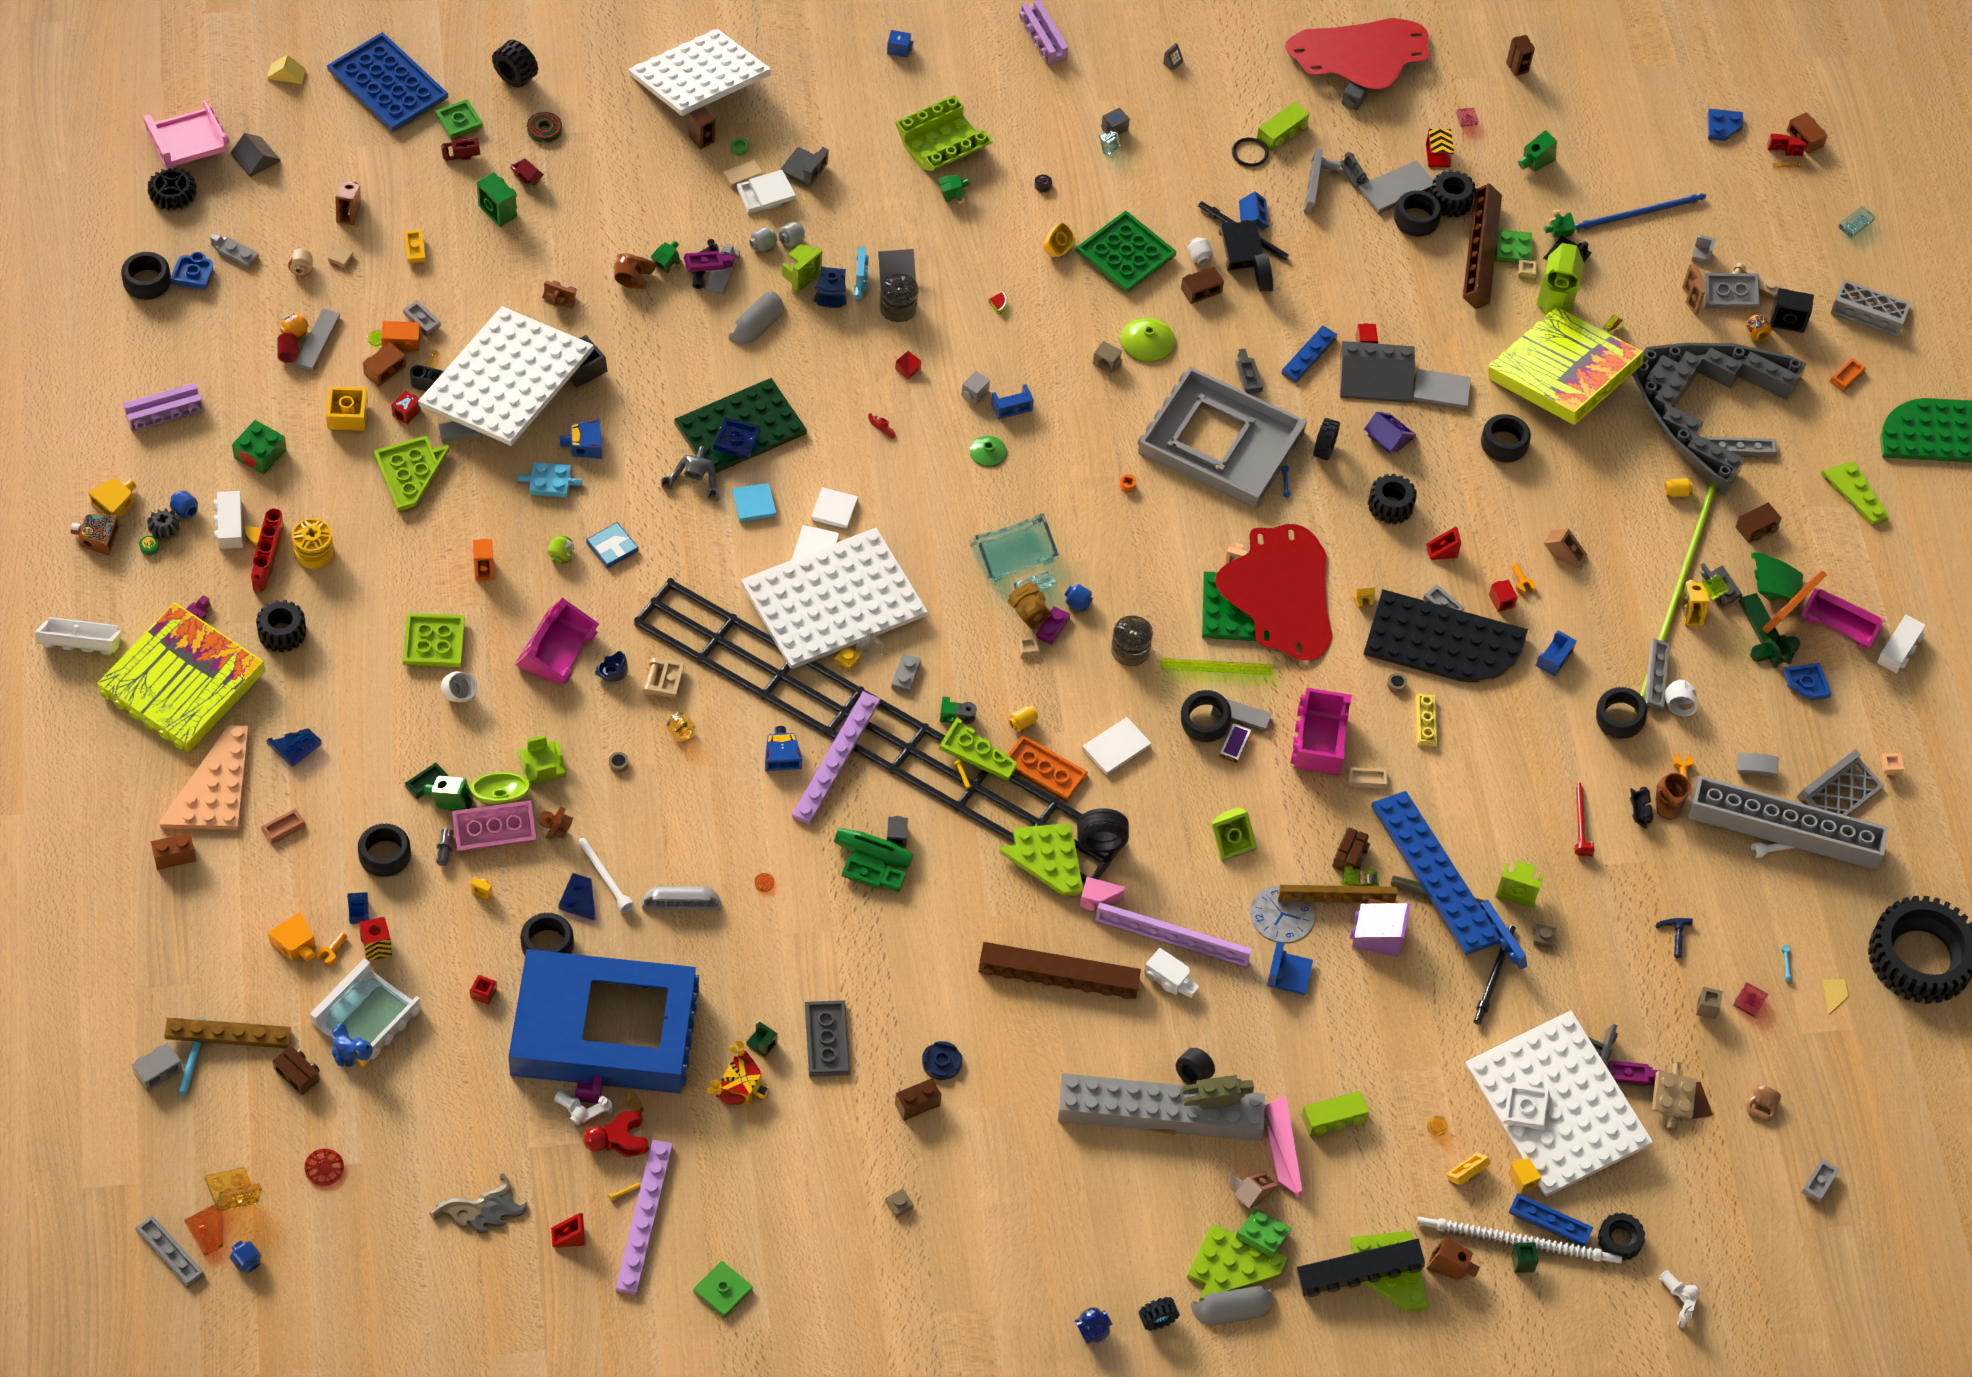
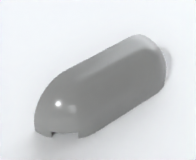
M767 291L735 322L737 327L733 333L729 334V340L738 344H748L761 336L783 313L784 306L780 296L775 292L770 293Z
M656 886L650 889L642 900V909L721 910L722 907L719 895L713 889L705 886Z
M1263 1286L1205 1295V1300L1199 1303L1194 1301L1191 1304V1309L1194 1316L1200 1322L1207 1325H1220L1256 1319L1265 1316L1271 1310L1273 1294L1271 1289L1264 1290Z

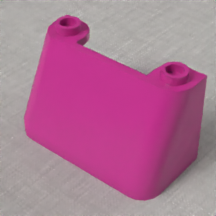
M562 597L546 612L515 662V665L524 671L558 685L566 684L572 676L570 674L571 669L569 668L585 642L588 640L592 641L597 635L598 631H596L599 623Z

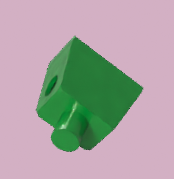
M1547 130L1543 131L1524 147V156L1518 161L1520 168L1524 170L1529 166L1533 171H1537L1555 161L1557 140Z
M439 776L434 785L426 784L424 788V795L433 797L438 808L448 811L470 809L474 800L466 778Z

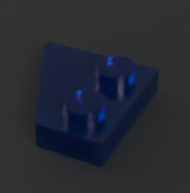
M309 728L299 730L296 733L284 734L283 738L267 739V745L291 767L322 744L321 739Z
M572 873L559 902L558 909L595 920L591 878Z

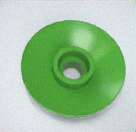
M981 436L975 439L970 446L971 458L982 466H996L1003 462L1006 457L1007 450L1005 444L993 436Z

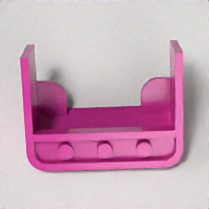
M1814 588L1801 616L1806 617V621L1814 625L1816 622H1819L1857 641L1856 645L1867 649V647L1872 648L1886 621L1821 588Z

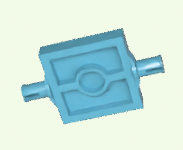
M858 247L856 257L858 262L856 285L854 286L855 299L863 298V291L867 292V281L865 280L868 277V267L866 266L869 263V255H865L866 248Z
M533 462V469L530 475L518 474V482L529 483V495L567 498L570 486L582 487V479L571 478V465Z

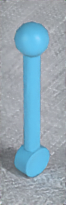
M1784 945L1781 951L1784 953L1785 980L1790 982L1792 980L1788 959L1790 947Z

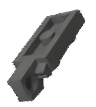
M1246 348L1238 349L1236 368L1244 392L1248 394L1262 392L1263 386L1255 360L1252 357L1248 358Z

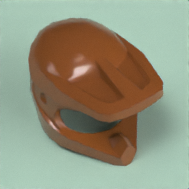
M618 254L614 263V278L617 283L624 287L645 289L647 281L640 274H652L655 271L656 263L633 254ZM633 276L638 282H632L631 277Z
M1670 773L1662 777L1657 784L1656 809L1658 815L1662 818H1678L1685 799L1689 796L1691 785L1689 780L1682 774Z

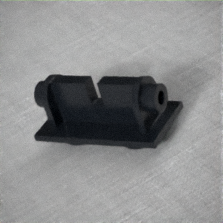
M1641 787L1639 791L1631 788L1630 801L1633 806V819L1637 824L1646 829L1647 824L1651 823L1654 818L1652 805H1646L1651 803L1650 790L1647 787Z

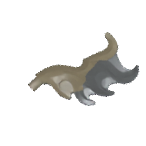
M502 1173L500 1174V1180L503 1184L499 1188L480 1194L477 1200L464 1198L444 1200L436 1204L437 1207L429 1214L433 1219H436L441 1214H448L457 1224L467 1227V1223H471L474 1230L485 1233L488 1232V1228L483 1227V1225H505V1221H501L500 1218L503 1216L516 1217L522 1215L527 1209V1202L518 1205L512 1200L509 1193L511 1188L510 1181Z

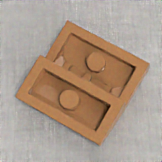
M1693 263L1688 267L1682 288L1688 295L1686 304L1694 315H1697L1705 294V283L1696 263Z

